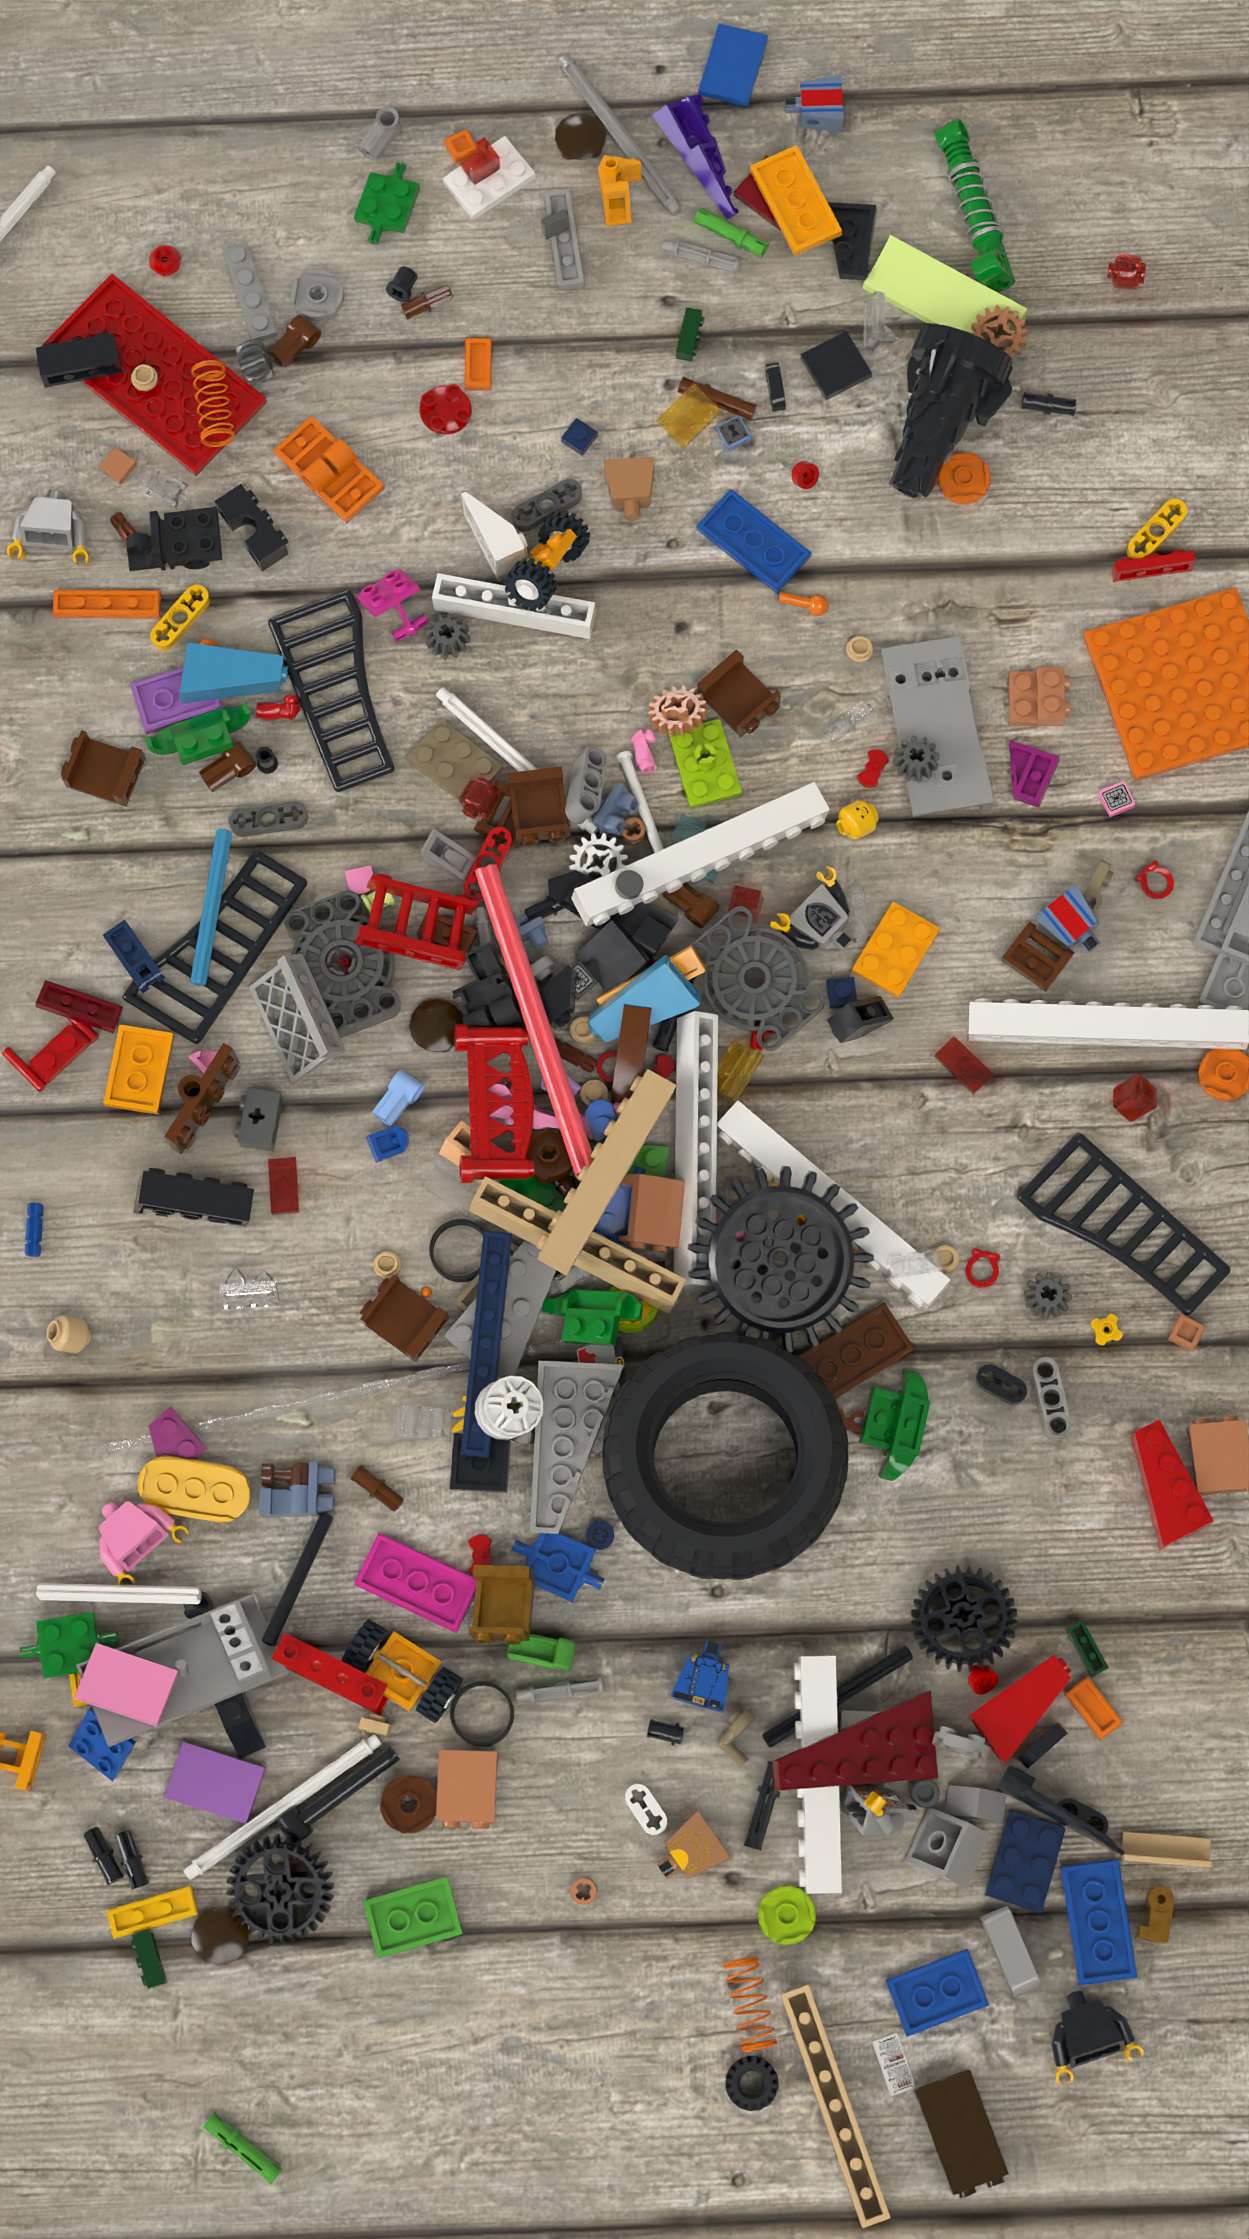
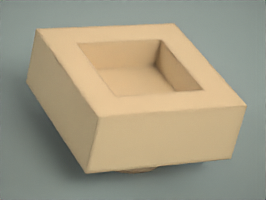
M369 1714L368 1719L361 1717L358 1729L389 1737L392 1726L385 1723V1717Z

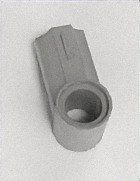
M383 107L377 112L376 121L358 146V150L371 161H378L391 140L396 138L401 132L399 114L394 108ZM386 121H394L392 125H383Z

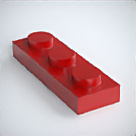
M1176 550L1167 555L1159 556V554L1153 553L1139 559H1133L1132 557L1121 558L1114 562L1111 572L1113 582L1189 572L1193 570L1196 561L1194 551Z

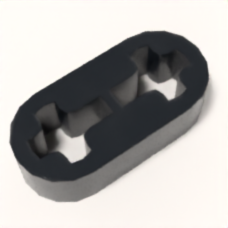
M779 362L765 364L772 412L786 410Z
M991 1364L982 1366L977 1372L976 1383L978 1387L990 1395L1010 1405H1018L1025 1399L1027 1387L1021 1379ZM989 1371L993 1372V1378L1001 1384L998 1385L990 1382L989 1385L983 1383L985 1378L981 1376L982 1373L988 1374ZM1003 1384L1009 1388L1014 1387V1385L1019 1386L1018 1392L1022 1395L1010 1398V1392L1002 1387Z
M1059 1722L1056 1723L1022 1753L1018 1759L1028 1769L1067 1735L1068 1732Z

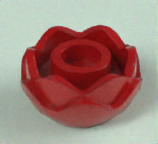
M157 246L149 256L150 268L160 276H171L180 268L181 255L173 246Z

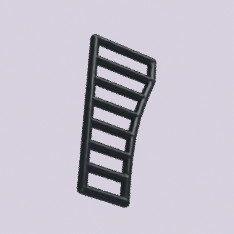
M346 589L270 618L268 620L269 628L280 655L284 656L283 663L285 666H288L287 673L334 790L342 792L392 773L395 766L382 736L369 694L364 661L363 620L353 592L350 589ZM342 602L346 603L350 615L285 639L280 626ZM353 625V641L303 660L294 661L290 651L291 648ZM354 652L355 667L304 686L299 672ZM356 678L358 693L313 709L309 695ZM361 703L365 717L323 733L318 719ZM367 727L369 728L373 741L332 756L327 744L328 742ZM377 751L382 765L349 778L341 779L337 766Z
M253 851L237 876L222 894L218 916L228 906L264 928L256 942L219 919L217 920L216 931L249 952L241 964L215 948L212 949L211 959L234 974L226 986L208 976L204 987L219 995L209 1009L164 980L151 984L154 988L203 1017L195 1031L138 997L136 994L140 989L134 980L123 994L124 1001L193 1044H199L306 888L307 880L261 851ZM258 863L294 884L286 898L250 876ZM243 885L279 906L271 920L234 898ZM200 921L185 936L154 960L159 969L168 964L191 978L192 966L176 956L188 946L196 950ZM147 968L139 974L141 977H144L151 971Z
M1076 1133L1017 1196L1018 1201L1039 1220L1091 1243L1116 1258L1153 1286L1185 1315H1191L1231 1271L1230 1267L1082 1133ZM1080 1146L1091 1156V1159L1042 1208L1031 1196ZM1099 1165L1112 1175L1070 1221L1053 1215ZM1120 1184L1133 1194L1096 1234L1080 1227ZM1141 1202L1154 1213L1121 1249L1106 1240ZM1163 1221L1175 1233L1143 1265L1132 1257L1131 1254ZM1184 1240L1196 1252L1165 1283L1153 1272ZM1205 1259L1217 1271L1186 1301L1175 1289Z

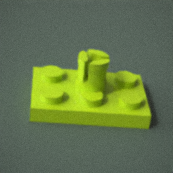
M720 719L702 723L703 726L701 728L695 726V733L692 734L689 731H685L684 737H681L679 733H675L672 738L668 732L690 810L742 796V790Z

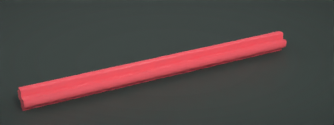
M489 864L487 867L478 868L475 871L575 1176L578 1178L585 1164L590 1167L594 1161V1158L590 1157L592 1150L497 864Z

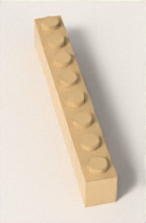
M647 1069L643 1077L639 1075L636 1077L630 1088L634 1092L630 1100L626 1097L623 1099L617 1110L621 1114L617 1122L611 1120L604 1132V1135L608 1136L604 1144L598 1142L590 1156L594 1158V1161L590 1167L585 1164L577 1178L581 1183L577 1189L572 1187L564 1200L568 1205L564 1212L558 1210L550 1224L554 1229L550 1235L544 1233L537 1246L541 1250L537 1258L539 1261L566 1276L568 1275L671 1099L677 1085Z
M486 1176L478 1188L469 1209L470 1212L538 1246L544 1233L550 1235L554 1229L550 1224L556 1212ZM592 1232L574 1263L575 1266L668 1314L686 1282V1279L595 1232Z
M809 1984L780 1994L862 2228L887 2220L891 2217Z

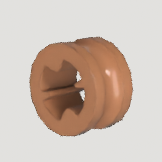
M637 818L626 819L625 829L621 833L623 841L630 845L641 843L645 837L643 822ZM634 826H637L639 835L633 834L632 837L628 836V830L626 829H632Z
M578 1879L571 1887V1897L577 1904H590L597 1897V1886L590 1879ZM583 1883V1886L588 1884L592 1888L589 1891L591 1897L585 1900V1897H582L581 1900L576 1895L579 1893L578 1885Z

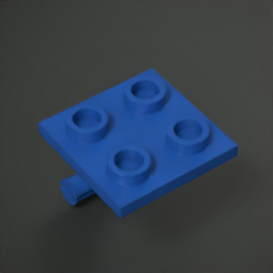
M93 1707L88 1709L68 1746L113 1782L136 1741L130 1738L108 1747Z

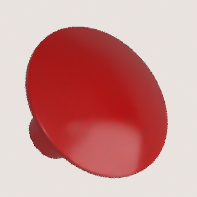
M451 384L449 386H438L424 393L421 397L419 412L427 428L433 432L448 435L457 433L466 427L471 419L472 405L468 396L461 391V388L458 385Z

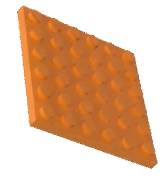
M1237 587L1083 633V638L1134 781L1249 748V619Z

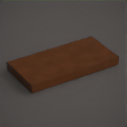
M884 1302L842 1328L839 1333L832 1334L819 1342V1345L803 1352L799 1357L814 1369L816 1375L830 1389L835 1399H838L915 1351V1348Z

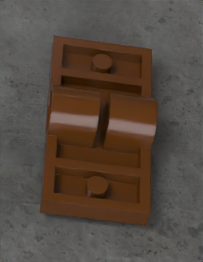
M225 1043L220 1047L202 1078L197 1075H187L178 1084V1093L184 1102V1106L164 1137L170 1147L181 1155L185 1149L191 1148L196 1139L195 1132L199 1126H204L211 1115L209 1110L214 1102L218 1103L225 1093L224 1086L229 1079L233 1080L240 1069L238 1065L240 1062L234 1049Z

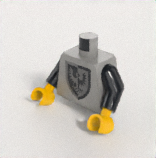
M826 866V869L829 871L827 878H824L823 874L819 871L816 874L817 878L825 882L826 885L821 884L790 917L786 914L777 913V916L781 918V925L777 922H771L770 926L774 930H782L781 933L792 941L797 948L823 951L832 942L843 952L853 941L843 931L848 925L850 911L845 894L838 881L835 880V869Z

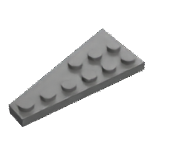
M526 1240L510 1257L498 1369V1377L500 1378L515 1376L556 1272L555 1269L537 1259L541 1250ZM477 1297L444 1335L447 1341L469 1359L471 1357Z
M539 1361L537 1388L543 1399V1414L539 1423L535 1426L530 1532L560 1534L625 1365Z

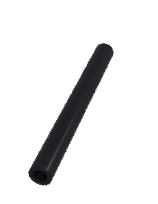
M322 1512L319 1515L261 1640L266 1645L274 1647L334 1519L329 1514Z

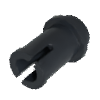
M268 747L259 748L257 750L258 755L256 754L259 771L264 774L273 773L278 767L276 756Z
M651 1719L647 1737L672 1742V1746H675V1743L681 1745L684 1727H680V1723L672 1725Z

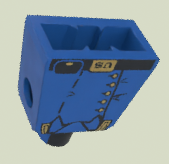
M706 1641L702 1657L694 1654L689 1655L672 1691L671 1699L724 1713L729 1664L718 1661L722 1645Z

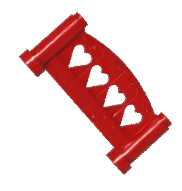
M455 1024V1052L467 1051L471 1155H460V1183H472L473 1180H483L485 1176L492 1180L528 1179V1177H534V1161L527 1158L534 1120L532 1083L526 1059L522 1052V1046L528 1045L527 1029H522V1027H467V1024ZM502 1053H506L511 1057V1060L508 1062L511 1072L504 1074L487 1063ZM507 1079L512 1083V1087L509 1089L512 1093V1098L504 1100L488 1089ZM503 1106H510L513 1109L510 1117L514 1123L511 1126H505L489 1115ZM505 1132H511L514 1135V1140L511 1143L514 1145L515 1150L512 1153H507L490 1142Z

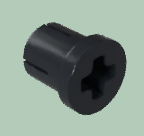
M400 267L393 281L387 284L386 292L397 301L408 302L418 275L409 267Z

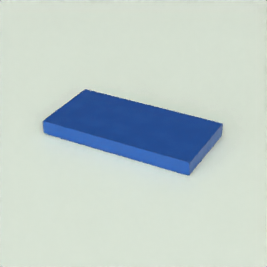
M732 489L721 498L696 526L697 531L776 594L812 555L808 549Z
M1119 1859L1061 1866L1060 1871L1078 1985L1138 1978Z

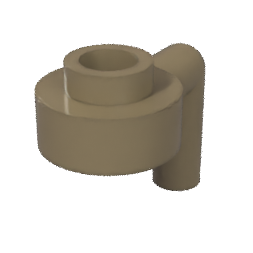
M740 1708L729 1719V1722L732 1724L731 1727L718 1740V1746L740 1768L748 1759L732 1742L757 1717L749 1708L745 1712Z

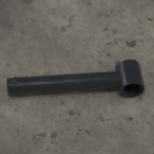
M391 1746L387 1747L301 1812L298 1807H295L279 1818L276 1824L286 1838L288 1835H292L291 1843L295 1844L299 1838L304 1840L314 1831L311 1827L312 1824L400 1760Z

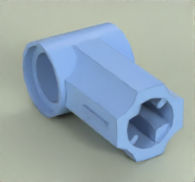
M403 1069L399 1070L388 1086L389 1090L372 1111V1114L384 1124L392 1127L409 1104L412 1105L418 1099L425 1085Z

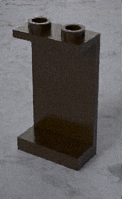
M967 2069L914 2089L915 2097L920 2104L947 2177L951 2194H959L960 2198H964L976 2193L975 2187L986 2183L987 2187L990 2188L1005 2182L1003 2177L1009 2175L971 2070Z

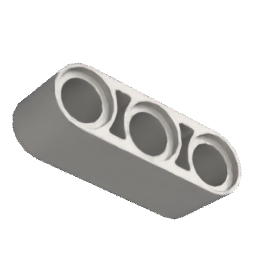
M592 746L588 748L573 763L565 813L567 818L575 824L585 822L600 807L607 756L599 747Z
M1042 1357L1032 1367L1031 1380L1043 1432L1049 1440L1060 1441L1070 1432L1071 1419L1059 1367L1052 1358ZM1041 1365L1048 1366L1051 1369L1052 1376L1049 1378L1041 1377L1037 1372V1368ZM1044 1394H1055L1058 1398V1404L1054 1406L1048 1405L1044 1401ZM1053 1420L1061 1421L1064 1425V1432H1053L1050 1428V1422Z
M1008 1906L980 1916L981 1923L1012 1996L1017 1997L1040 1987L1038 1975Z

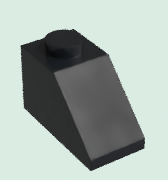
M567 965L539 991L550 1027L554 1029L565 1026L571 1020V1014L575 1011L577 971L570 965Z
M877 996L848 1003L827 1019L832 1028L834 1036L840 1043L857 1040L891 1022L894 1018L882 997Z
M243 1692L215 1704L224 1729L239 1759L266 1748L247 1697Z

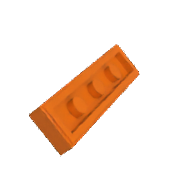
M54 590V618L160 619V590Z

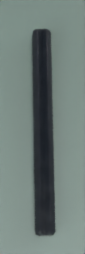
M907 1646L901 1647L837 1687V1706L911 1661L913 1655ZM800 1711L763 1733V1740L768 1747H773L795 1733V1721H800Z

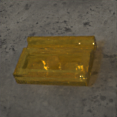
M693 383L656 421L685 449L721 413V410Z
M732 1042L717 1067V1096L726 1099L730 1098L736 1102L764 1055L757 1049L752 1050L750 1047Z

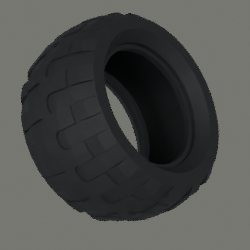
M718 1332V1334L688 1337L649 1357L620 1389L604 1428L602 1448L603 1474L608 1496L628 1534L659 1562L688 1573L691 1576L710 1580H744L777 1570L793 1561L794 1558L814 1544L830 1523L840 1504L847 1480L849 1461L848 1435L838 1409V1404L830 1389L816 1375L814 1369L802 1358L794 1356L771 1340L761 1337L743 1336L735 1332ZM721 1391L737 1392L760 1400L777 1413L792 1437L796 1453V1471L788 1489L773 1506L750 1519L737 1522H714L697 1517L680 1507L668 1495L657 1476L654 1466V1451L664 1424L683 1404L707 1393Z

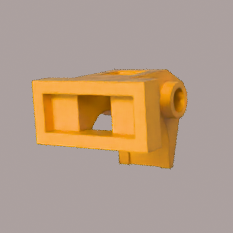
M604 155L598 172L605 225L607 227L631 223L628 182L642 180L641 161H637L635 158L625 159L618 156Z
M31 1731L27 1745L5 1740L6 1734L0 1732V1754L3 1746L18 1749L14 1766L0 1763V1769L18 1773L15 1788L31 1792L47 1735Z

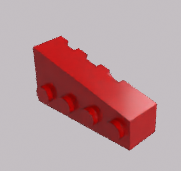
M1160 1419L1135 1431L1131 1435V1441L1160 1551L1211 1525L1214 1520Z

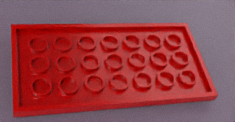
M111 273L41 347L46 343L58 344L68 342L72 338L84 339L94 337L98 333H114L123 373L80 382L192 474L197 476L225 446L210 447L201 442L200 435L203 429L199 426L201 416L197 413L199 403L195 399L198 390L194 388L193 382L196 377L192 375L191 369L195 364L202 361H221ZM148 365L155 369L158 375V382L153 389L140 391L134 387L131 375L137 366ZM207 365L197 368L194 372L201 375L208 371H221L222 367ZM225 365L226 376L223 379L217 381L198 379L196 387L201 389L210 384L222 383L227 385L228 389L219 394L199 392L197 397L200 402L217 396L227 397L230 400L228 404L220 407L201 405L199 410L202 415L220 409L229 410L232 414L230 417L222 420L203 418L201 424L204 428H207L216 423H230L234 426L231 431L236 436L267 403V400ZM212 386L203 391L216 392L225 389V387ZM214 399L204 404L218 405L227 402V400ZM216 412L206 417L220 418L229 415V413ZM218 425V426L212 427V428H210V429H208V430L215 429V428H226V429H229V428H231V426H230V425ZM215 433L208 435L204 439L208 442H220L231 438L232 435Z

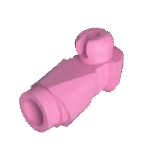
M640 729L632 736L630 744L634 745L636 766L639 767L642 774H649L657 769L649 746L650 743L656 741L652 729H647L644 732Z

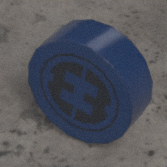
M594 1522L587 1529V1542L593 1549L605 1550L614 1541V1530L607 1522Z

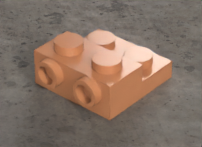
M1064 668L1009 671V726H1063L1065 717H1070V701H1065V691L1069 692L1070 676L1064 675Z

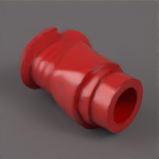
M286 695L284 703L257 702L256 718L266 720V722L283 718L292 721L300 710V706L297 705L299 699L294 695Z

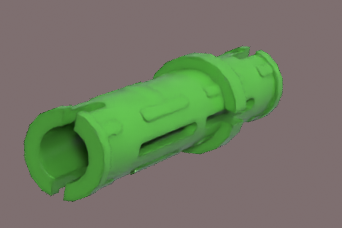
M702 207L697 211L694 223L726 238L739 249L744 248L760 258H763L766 254L769 243L751 234L750 230L746 228L741 229Z
M216 2112L204 2124L203 2128L215 2136L223 2144L222 2147L225 2150L230 2149L268 2181L270 2185L283 2170L240 2134L241 2130L237 2127L235 2129L231 2127Z

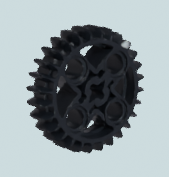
M969 1565L967 1566L966 1573H961L959 1566H956L955 1574H951L945 1568L944 1578L935 1573L936 1583L933 1584L926 1580L925 1584L928 1591L919 1589L918 1594L922 1599H914V1606L918 1609L911 1610L912 1618H916L912 1620L911 1626L913 1629H918L913 1633L916 1640L922 1639L918 1643L919 1648L922 1650L928 1647L926 1650L928 1658L936 1654L935 1663L937 1665L943 1659L946 1660L947 1670L950 1669L952 1663H956L958 1672H961L963 1664H967L969 1672H972L974 1663H978L979 1667L983 1670V1660L985 1659L994 1664L993 1654L995 1653L1003 1657L1001 1646L1009 1649L1010 1641L1007 1638H1015V1632L1010 1628H1017V1621L1013 1619V1617H1017V1609L1011 1608L1015 1602L1013 1597L1007 1598L1010 1594L1009 1589L1004 1588L1000 1590L1002 1587L1001 1579L992 1583L993 1574L991 1572L985 1578L981 1568L978 1569L976 1574H972L971 1566ZM966 1585L981 1588L988 1593L971 1599ZM952 1588L962 1591L957 1597L947 1595V1592ZM941 1594L945 1608L928 1614L932 1602ZM988 1605H996L999 1608L993 1614L984 1611V1608ZM965 1615L968 1621L963 1622V1620L960 1619V1616ZM939 1623L944 1626V1629L941 1632L935 1633L930 1631V1627L933 1624ZM1000 1623L996 1636L990 1643H987L983 1629ZM957 1639L962 1652L948 1650L940 1644ZM971 1640L981 1642V1646L974 1650L969 1649L966 1645Z
M276 1834L273 1843H271L269 1836H265L262 1840L263 1846L258 1840H255L252 1843L253 1850L247 1846L243 1850L245 1857L238 1855L235 1859L239 1866L233 1865L229 1871L235 1876H230L226 1883L234 1887L229 1888L226 1891V1895H231L235 1898L229 1901L228 1906L238 1907L232 1916L242 1915L243 1919L239 1927L248 1923L250 1925L248 1935L258 1930V1940H261L265 1934H268L270 1944L273 1943L276 1936H279L281 1944H284L287 1940V1935H289L294 1943L298 1939V1932L305 1938L309 1933L307 1927L314 1932L318 1928L316 1921L323 1923L326 1916L322 1912L328 1913L331 1909V1906L326 1902H331L334 1898V1894L327 1892L334 1888V1883L326 1882V1880L333 1874L332 1871H323L328 1864L327 1860L320 1863L317 1861L321 1851L316 1852L314 1855L310 1853L313 1846L312 1843L303 1848L301 1847L303 1839L299 1838L293 1844L291 1843V1834L287 1836L284 1842H281L280 1834ZM272 1855H282L285 1859V1865L278 1866L274 1864ZM294 1856L301 1859L311 1871L294 1872ZM264 1857V1874L247 1875L252 1864L259 1858ZM272 1876V1879L270 1880V1882L268 1883V1885H266V1883L268 1882V1880H269L270 1877ZM278 1882L281 1889H286L283 1895L280 1894L279 1889H275ZM303 1882L313 1883L316 1887V1892H306L302 1886ZM245 1885L255 1886L258 1890V1895L250 1896L247 1894ZM293 1892H294L295 1895L291 1898V1900H290V1902H289V1899H290V1897L292 1896V1894H293ZM314 1903L310 1912L297 1921V1904ZM266 1906L267 1921L258 1917L250 1907ZM276 1913H285L289 1918V1922L286 1924L278 1922L275 1916Z

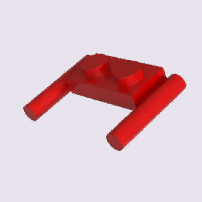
M67 1018L72 1025L69 1024L29 1061V1065L10 1047L4 1049L2 1055L38 1092H41L48 1083L57 1077L91 1043H94L99 1038V1035L89 1025Z

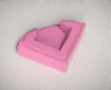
M197 1051L188 1058L204 1074L218 1051Z

